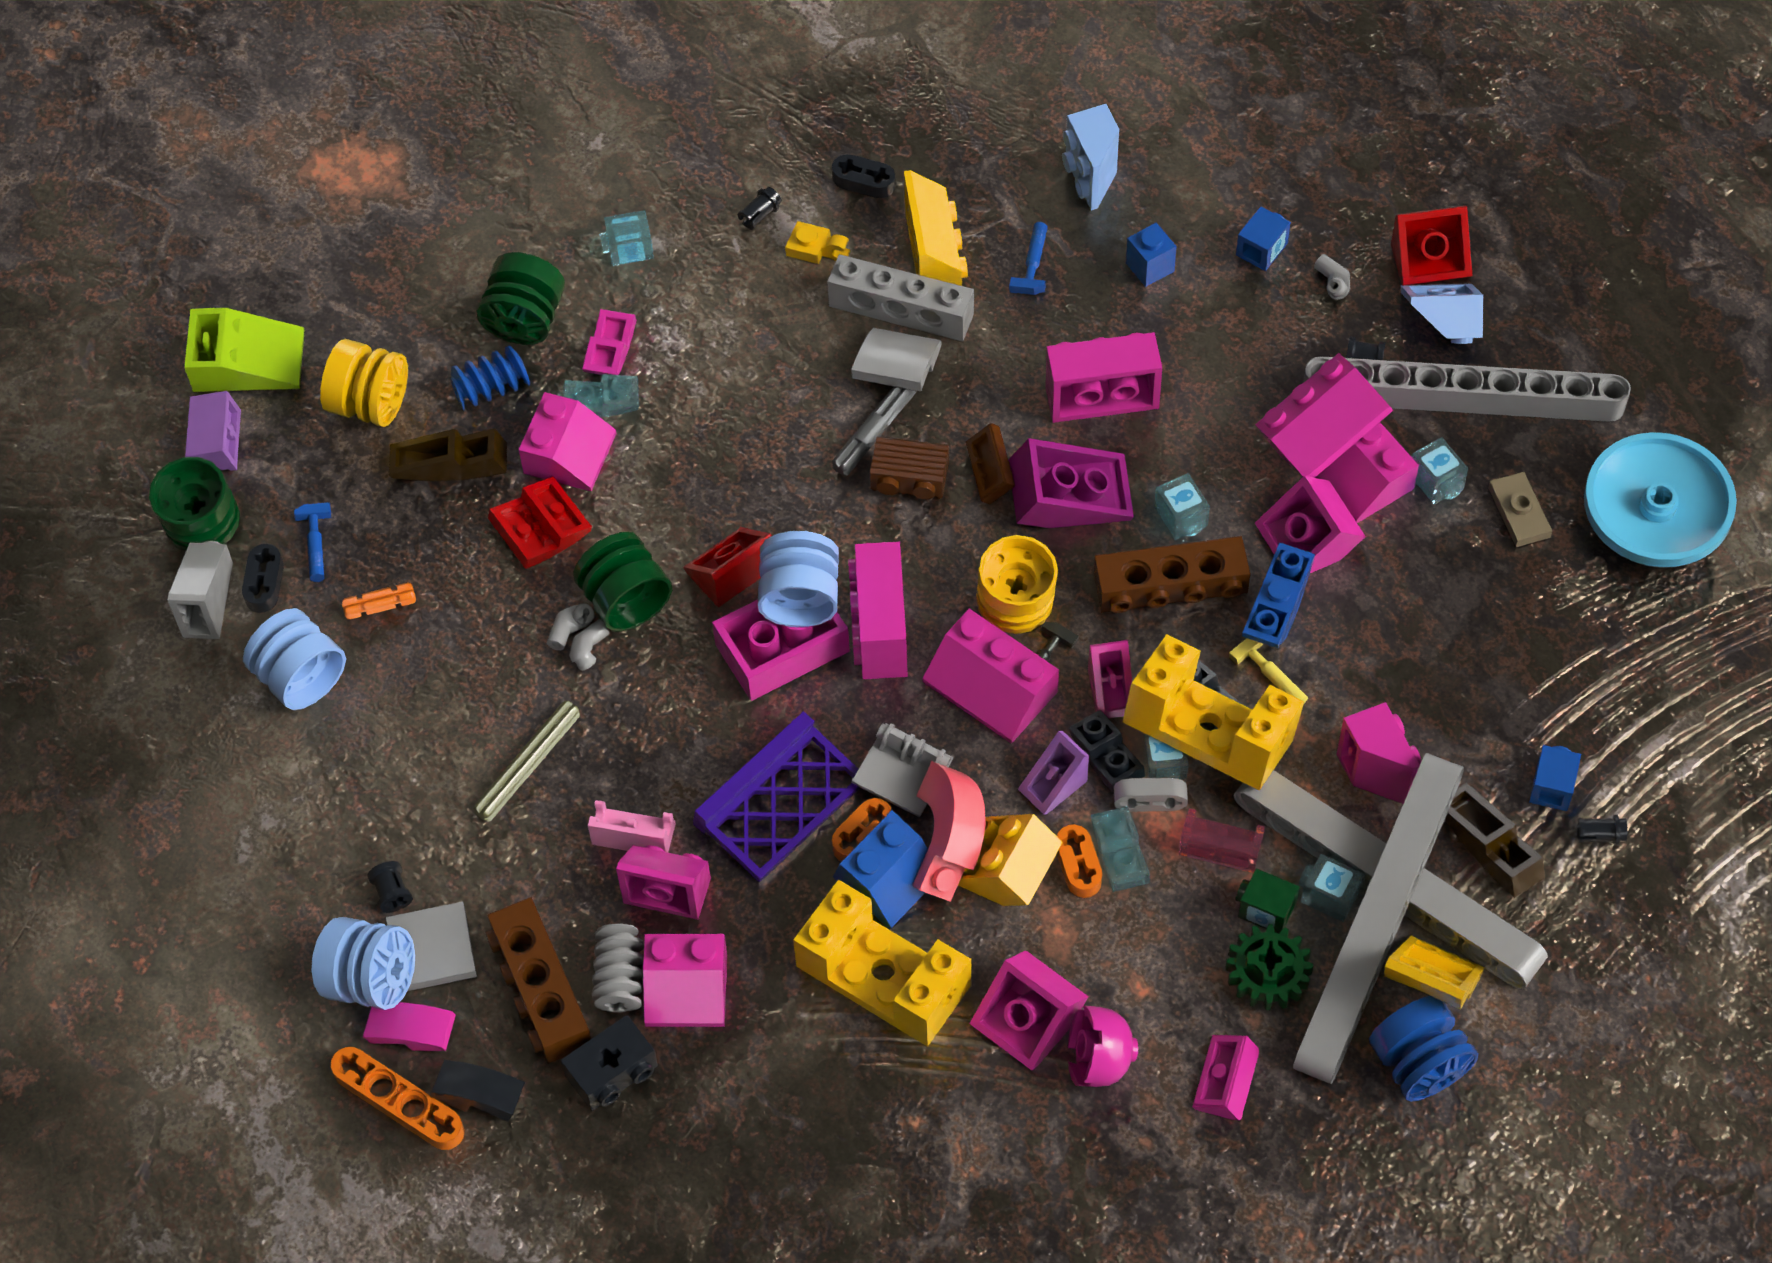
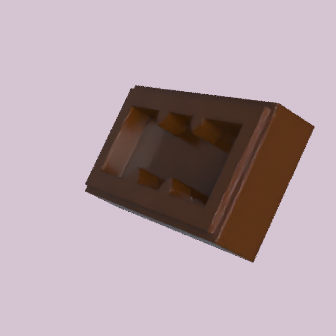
M990 423L966 441L981 502L992 504L1015 487L1000 427Z

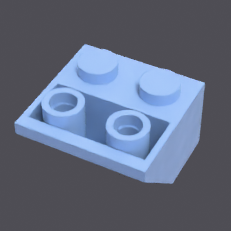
M1107 104L1067 115V130L1063 131V139L1066 146V152L1062 153L1064 167L1068 173H1073L1077 193L1081 199H1086L1091 210L1099 207L1117 173L1119 128Z

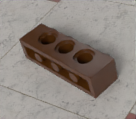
M1242 536L1095 555L1094 579L1101 613L1110 611L1123 613L1133 608L1147 606L1160 608L1170 603L1185 601L1197 603L1207 598L1222 596L1234 598L1248 593L1251 573ZM1203 571H1212L1215 574H1205ZM1167 576H1176L1178 579H1169ZM1130 581H1140L1141 584H1132Z
M532 897L488 914L491 929L485 931L492 952L501 951L505 962L500 963L499 967L506 985L515 984L519 995L513 997L521 1020L529 1017L533 1029L528 1030L527 1033L535 1053L543 1050L548 1064L566 1057L591 1040V1036ZM519 945H530V948L524 952L513 951ZM532 978H545L539 985L532 986L527 984ZM549 1010L559 1011V1014L552 1019L542 1018V1015Z

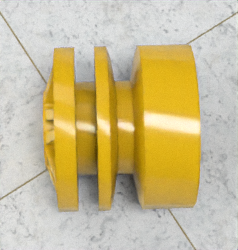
M348 339L340 340L332 349L323 372L320 387L322 408L329 413L348 418L357 414L358 419L362 422L368 423L371 421L377 426L386 427L390 425L401 407L408 380L406 357L397 352L389 353L382 348L372 352L371 347L367 344Z
M1014 535L1003 537L987 548L981 557L976 594L978 610L984 619L1003 632L1012 634L1031 632L1044 624L1052 612L1058 575L1055 556L1048 547L1032 537Z

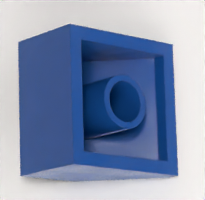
M891 810L839 864L833 878L836 881L839 879L869 897L872 901V914L891 930L925 894V892L918 890L912 885L928 848L921 836Z

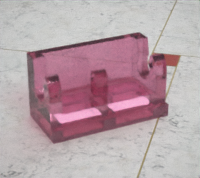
M1189 808L1180 838L1179 855L1254 873L1264 839L1265 826L1257 825L1255 832L1198 818L1196 815L1197 810Z

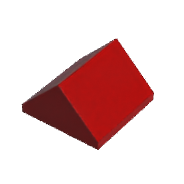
M1466 205L1396 215L1391 248L1403 286L1472 276L1468 210Z
M740 527L683 568L719 608L761 578L759 571L760 547L772 535L771 533Z

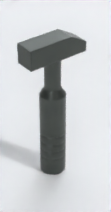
M1044 622L1041 631L1051 636L1044 648L1038 650L1036 654L1048 662L1050 654L1059 642L1073 648L1079 636L1056 622Z

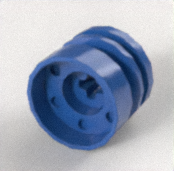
M1425 996L1398 1009L1378 1025L1369 1037V1044L1382 1064L1388 1067L1396 1066L1392 1072V1079L1396 1084L1401 1085V1093L1410 1102L1423 1100L1449 1087L1463 1077L1478 1060L1479 1053L1473 1045L1467 1043L1465 1032L1461 1030L1451 1031L1455 1025V1017L1445 1002L1432 996Z

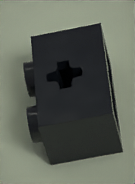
M628 1015L561 1059L565 1077L591 1111H594L599 1106L605 1107L612 1104L619 1098L621 1091L634 1082L639 1084L648 1079L653 1074L654 1068L658 1066L655 1050Z

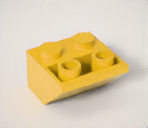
M1034 814L985 817V832L978 861L974 871L965 868L958 886L1002 906L1029 905L1063 842Z

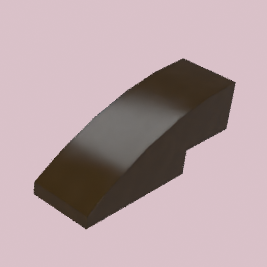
M495 428L463 436L456 429H451L390 444L389 476L391 478L450 481L484 478L505 474L507 471V442Z
M1467 783L1458 787L1445 820L1482 867L1514 898L1545 878L1543 857L1517 836L1516 825Z

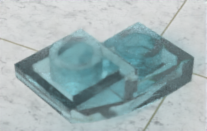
M602 374L601 382L565 380L563 397L578 400L599 417L636 411L639 409L638 376Z
M1128 806L1090 815L1096 842L1112 892L1149 884L1150 872L1140 849L1139 834Z

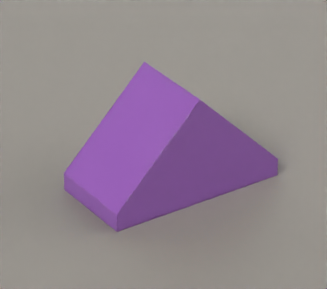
M1058 731L1018 790L1043 814H1048L1087 782L1089 755L1066 733Z

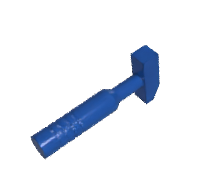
M1036 222L1034 224L1025 263L1027 266L1025 278L1011 277L1009 284L1010 293L1036 295L1045 291V280L1034 279L1035 270L1040 265L1048 228L1043 222Z
M330 502L304 504L294 510L295 521L309 520V533L307 534L309 577L313 582L324 580L322 534L318 530V519L331 518Z

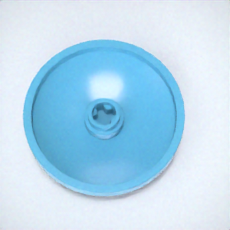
M1650 432L1636 434L1623 438L1609 446L1592 465L1584 491L1586 515L1598 537L1619 555L1631 561L1654 567L1687 565L1712 553L1727 536L1736 512L1735 487L1731 476L1721 461L1700 444L1668 433Z

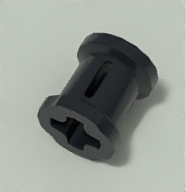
M1350 336L1346 358L1383 360L1386 342L1380 341L1379 344L1356 341V337Z
M397 861L378 864L367 874L369 882L376 887L380 897L378 905L384 913H392L403 909L413 900L412 894L404 886L401 878L402 867Z

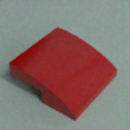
M554 476L523 487L520 498L490 508L488 514L489 521L525 569L562 552L586 536L592 529L590 523Z

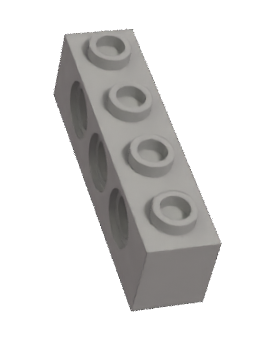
M840 254L827 281L829 307L962 342L974 315V289Z

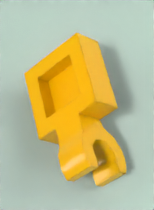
M797 221L785 246L786 256L815 264L820 263L822 256L836 261L839 254L849 256L850 249L846 248L849 239L838 234L831 236L830 229Z

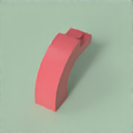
M931 761L916 796L931 807L934 816V831L930 846L912 886L920 891L951 902L965 868L974 871L978 861L985 832V805L981 790L973 779L962 772Z

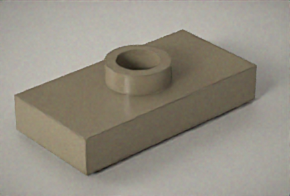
M1525 472L1490 481L1488 489L1516 547L1551 538L1552 529Z

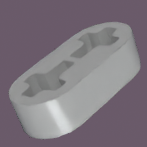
M1131 778L1120 780L1114 785V805L1122 811H1177L1183 809L1188 804L1187 784L1180 779Z

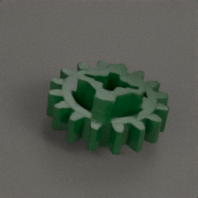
M1268 924L1266 932L1261 933L1255 925L1252 926L1251 937L1240 933L1237 940L1238 945L1231 944L1229 947L1228 956L1231 958L1226 960L1225 970L1231 972L1228 976L1229 986L1239 984L1236 996L1241 998L1248 994L1251 1007H1254L1258 1001H1264L1265 1009L1270 1011L1272 1002L1277 1001L1281 1008L1284 1009L1287 1007L1288 997L1298 1002L1301 998V989L1308 990L1310 978L1308 976L1312 975L1313 963L1307 961L1310 959L1311 951L1309 948L1299 949L1302 942L1300 936L1292 940L1288 938L1289 928H1283L1280 934L1274 933L1273 924ZM1267 957L1270 958V965H1272L1271 977H1269L1268 969H1266Z

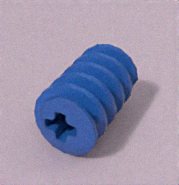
M509 345L504 349V358L498 351H492L491 363L485 356H479L478 368L469 360L464 363V373L456 365L451 367L450 380L462 411H465V399L467 398L474 406H478V394H482L488 402L492 401L491 390L494 388L501 396H505V384H509L515 392L518 391V380L521 378L528 387L530 386L529 376L521 357Z

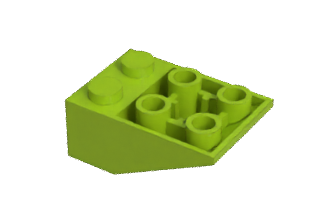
M229 308L190 309L184 368L193 392L300 389L304 327Z

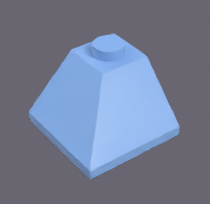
M1473 284L1401 286L1402 295L1446 339H1451V343L1469 344L1473 342V338H1483V294Z

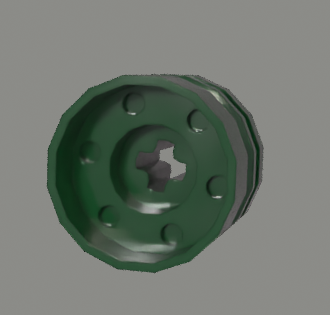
M508 252L498 256L487 281L488 286L482 294V300L476 311L478 321L484 329L506 342L520 345H535L543 342L549 334L550 324L555 317L554 311L560 303L565 288L564 277L551 263L535 255L522 252Z
M183 457L169 462L157 472L150 485L149 500L168 539L177 548L186 551L189 543H203L205 541L225 544L233 537L239 526L240 511L222 471L213 462L200 457Z
M633 532L612 534L596 542L581 556L573 571L575 583L583 590L585 597L593 603L594 610L605 626L612 631L630 630L649 621L662 610L669 601L673 591L670 579L660 565L652 560V554L644 547L640 537Z

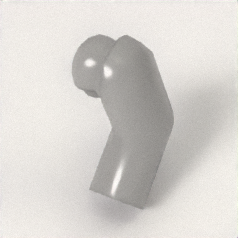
M1322 254L1315 262L1314 269L1328 278L1326 287L1328 295L1333 299H1342L1350 291V273L1326 254Z
M582 603L560 611L555 618L546 642L547 645L554 650H563L569 634L590 625L594 618L593 608L588 604Z
M600 619L578 633L572 640L569 657L572 663H576L579 670L584 671L596 663V658L590 651L596 643L610 634L608 628Z

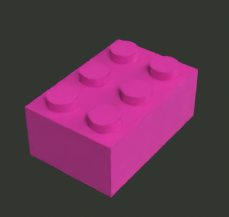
M1155 332L1144 334L1132 333L1128 336L1113 338L1099 337L1090 341L1061 342L1056 345L1047 346L1045 388L1052 423L1159 409L1162 364Z
M900 541L855 544L856 559H848L854 665H862L863 679L908 677Z
M758 600L712 622L715 645L751 701L850 652L848 627L838 612H836L832 619L820 625L789 627L766 619L759 612Z

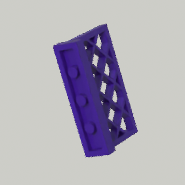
M804 711L697 808L694 813L693 825L703 834L707 832L759 883L860 789V787L853 783L847 788H830V770L846 771L854 778L859 769L814 727L815 721ZM811 741H814L824 751V762H802V750ZM797 755V762H790ZM829 756H830L835 762H829ZM781 769L797 770L798 787H775V775ZM802 770H824L825 788L803 787ZM770 780L771 787H763ZM754 794L771 795V812H748V800ZM776 795H798V813L776 812ZM803 795L825 796V808L820 813H803ZM830 796H837V797L830 803ZM743 805V812H736ZM726 820H743V838L727 837L718 827ZM748 820H771V838H748ZM776 820L798 821V834L792 839L776 838ZM803 821H810V822L803 828ZM736 845L744 846V853ZM748 846H771V859L759 868L748 857ZM776 846H784L776 853Z

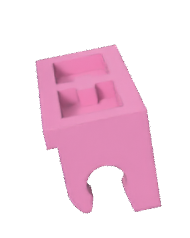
M595 801L596 815L595 817L590 816L588 822L592 845L628 851L633 845L640 847L653 845L662 848L667 853L669 852L676 825L672 813L664 812L663 818L607 809L604 801Z

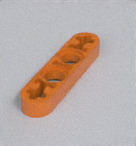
M345 1047L334 1054L331 1059V1069L336 1081L341 1086L438 1149L450 1150L461 1143L464 1137V1127L460 1116L454 1110L431 1097L428 1093L358 1048ZM356 1060L359 1071L365 1075L363 1081L360 1075L352 1070H348L345 1073L342 1065L345 1062L351 1065ZM387 1079L393 1083L392 1089L387 1095L377 1097L371 1093V1087L377 1080ZM408 1101H422L424 1103L422 1113L416 1117L405 1116L402 1113V1109ZM432 1114L435 1121L446 1127L451 1122L453 1133L444 1132L439 1136L436 1125L430 1122Z

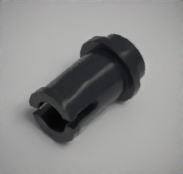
M767 187L766 189L761 188L758 190V196L743 210L738 212L739 220H742L744 217L747 218L742 224L748 229L753 230L771 211L776 212L779 210V204L782 202V199L773 188Z
M1613 815V818L1609 819L1578 818L1577 820L1578 843L1613 842L1614 846H1619L1620 842H1627L1628 827L1626 818H1619L1618 815Z

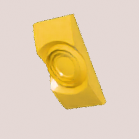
M1411 935L1388 958L1384 974L1389 979L1422 991L1461 1010L1466 999H1469L1485 967Z

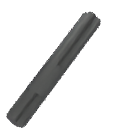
M893 386L832 460V468L843 476L849 475L874 445L876 437H880L917 391Z

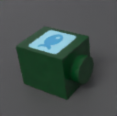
M1256 868L1251 880L1243 879L1237 891L1235 901L1240 902L1238 918L1264 929H1267L1268 924H1273L1274 933L1280 934L1281 930L1286 927L1297 904L1300 886Z

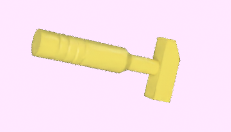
M1247 638L1229 652V658L1236 665L1249 656L1261 668V673L1278 689L1304 701V703L1307 701L1308 697L1273 662L1267 661L1257 651L1263 643Z

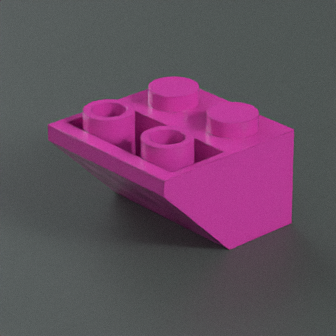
M1386 702L1343 718L1336 755L1353 786L1404 804L1422 760L1417 748L1414 745L1409 746L1404 736L1405 730L1400 717L1397 714H1392Z

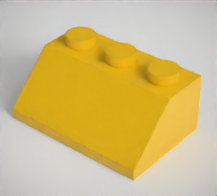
M911 170L904 171L905 217L916 274L962 286V278L968 277L965 256L959 257L958 250L962 249L960 228L954 229L952 223L957 222L955 201H948L946 187Z

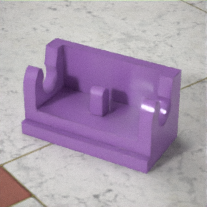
M228 391L190 397L185 457H200L213 462L220 470L229 469L233 471L237 470L241 409Z

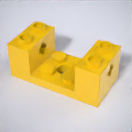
M1166 634L1131 683L1123 723L1260 791L1293 742L1304 701L1269 685L1252 710L1194 681L1201 651ZM1205 722L1212 723L1218 729L1209 731L1200 724Z
M839 879L793 939L796 967L927 1047L971 987V959L939 939H937L927 953L874 921L871 899ZM886 965L891 967L895 973L888 980H879L873 976L872 972L876 967Z

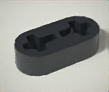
M850 154L841 155L832 163V178L837 187L874 198L888 197L895 190L894 169L885 163ZM848 169H852V170H853V171H849L847 175H846V174H842V173H846ZM880 178L886 179L882 180L880 183H875L878 182Z
M260 544L254 547L247 558L242 595L247 607L257 613H264L273 609L279 598L284 562L278 548L271 544ZM265 558H271L272 561H269L266 565V571L262 572L260 564L265 562ZM261 584L264 585L266 593H262L260 599H255L254 595L259 594Z

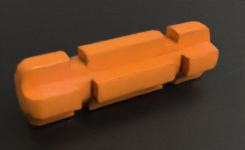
M407 582L396 585L397 589L391 590V587L363 593L362 598L357 599L356 595L344 598L342 600V607L345 617L347 619L362 617L361 613L363 612L370 615L396 608L395 604L401 603V606L413 604L416 602L413 586Z

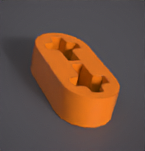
M878 798L868 799L863 802L834 832L832 836L834 856L842 862L854 850L851 846L843 849L842 841L851 842L856 838L858 846L880 823L878 820H874L868 825V815L877 816L881 813L883 820L892 810L891 806L886 801Z
M1076 824L1067 825L1057 834V837L1063 842L1057 852V856L1070 892L1077 897L1089 898L1096 895L1101 888L1102 869L1089 832L1084 827ZM1074 838L1076 843H1080L1079 855L1075 856L1072 847L1067 845L1068 839ZM1083 866L1087 877H1091V883L1084 884L1082 879H1078L1079 867Z

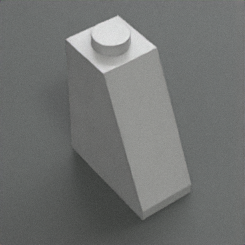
M205 541L203 543H189L167 599L183 638L220 639L233 561L226 544Z

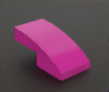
M600 309L594 337L590 336L582 368L583 372L612 377L619 376L637 321L634 314Z
M399 1002L394 1008L386 1010L371 1006L363 1038L370 1044H405L412 1051H446L456 1014L441 1008Z

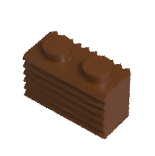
M877 436L870 468L871 489L874 491L878 490L885 495H894L900 492L902 494H914L917 498L925 500L932 499L933 497L943 498L949 466V445Z

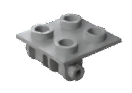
M882 723L876 734V741L851 783L920 817L927 803L916 795L931 761L949 767L954 757L946 754L944 749L940 751L926 744L924 739L918 740L914 734L909 735L895 728V725L892 723L890 725Z

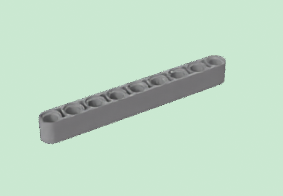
M1315 357L1306 364L1303 383L1314 375L1326 361L1333 357ZM1345 358L1364 376L1388 405L1394 409L1610 422L1616 421L1624 415L1631 391L1630 383L1624 377L1616 374Z
M1426 753L1423 757L1296 1055L1293 1069L1329 1084H1332L1335 1080L1456 794L1464 772L1463 766Z
M1275 770L1272 771L1260 791L1245 783H1242L1234 793V798L1246 812L1322 862L1326 863L1329 861L1353 873L1351 881L1367 890L1387 843ZM1425 868L1423 869L1404 916L1478 965L1485 967L1484 969L1514 988L1524 989L1548 958L1545 949L1528 935Z

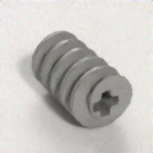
M608 924L599 927L595 932L597 944L594 947L596 958L593 962L595 973L592 977L594 988L591 995L594 1006L600 1010L625 1012L637 1010L642 1006L641 999L635 995H639L642 992V985L636 981L643 977V971L637 966L643 964L644 957L638 952L644 949V941L635 937L639 931L633 925Z

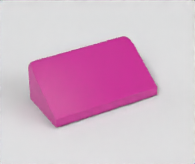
M1212 1035L1192 1106L1195 1110L1231 1120H1241L1259 1055V1048L1248 1036Z

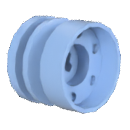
M787 531L766 539L760 547L759 612L766 619L789 627H810L820 625L832 619L837 612L838 583L836 579L838 578L839 549L831 539L821 534L808 531Z
M293 608L285 609L273 615L260 625L250 637L244 649L243 662L245 667L255 674L260 682L268 685L270 692L285 707L297 710L316 703L331 690L344 671L346 656L344 651L329 636L320 632L319 627L311 622L303 611Z
M347 917L334 918L324 926L313 951L311 972L314 987L320 996L328 1000L344 1003L357 1002L362 1006H373L383 1010L394 1008L403 1000L413 977L415 967L413 940L409 932L400 926H386L383 923L370 924L365 920Z

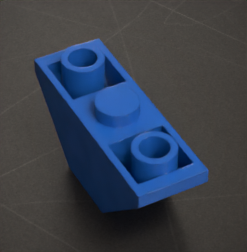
M1279 543L1242 632V637L1279 648L1287 638L1300 607L1314 562V553Z

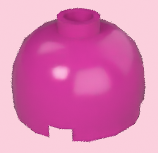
M1083 1006L1084 1010L1078 1009L1074 1015L1068 1038V1048L1075 1049L1077 1063L1068 1061L1071 1080L1076 1086H1109L1118 1082L1128 1071L1131 1062L1136 1061L1138 1041L1132 1037L1130 1026L1126 1020L1114 1010L1096 1006Z

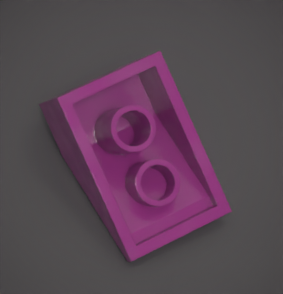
M1028 438L1008 459L1015 482L1012 493L1017 524L1057 528L1131 521L1134 518L1125 454Z

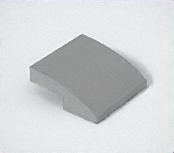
M872 328L862 343L852 366V379L922 391L928 372L933 371L942 342L937 339Z

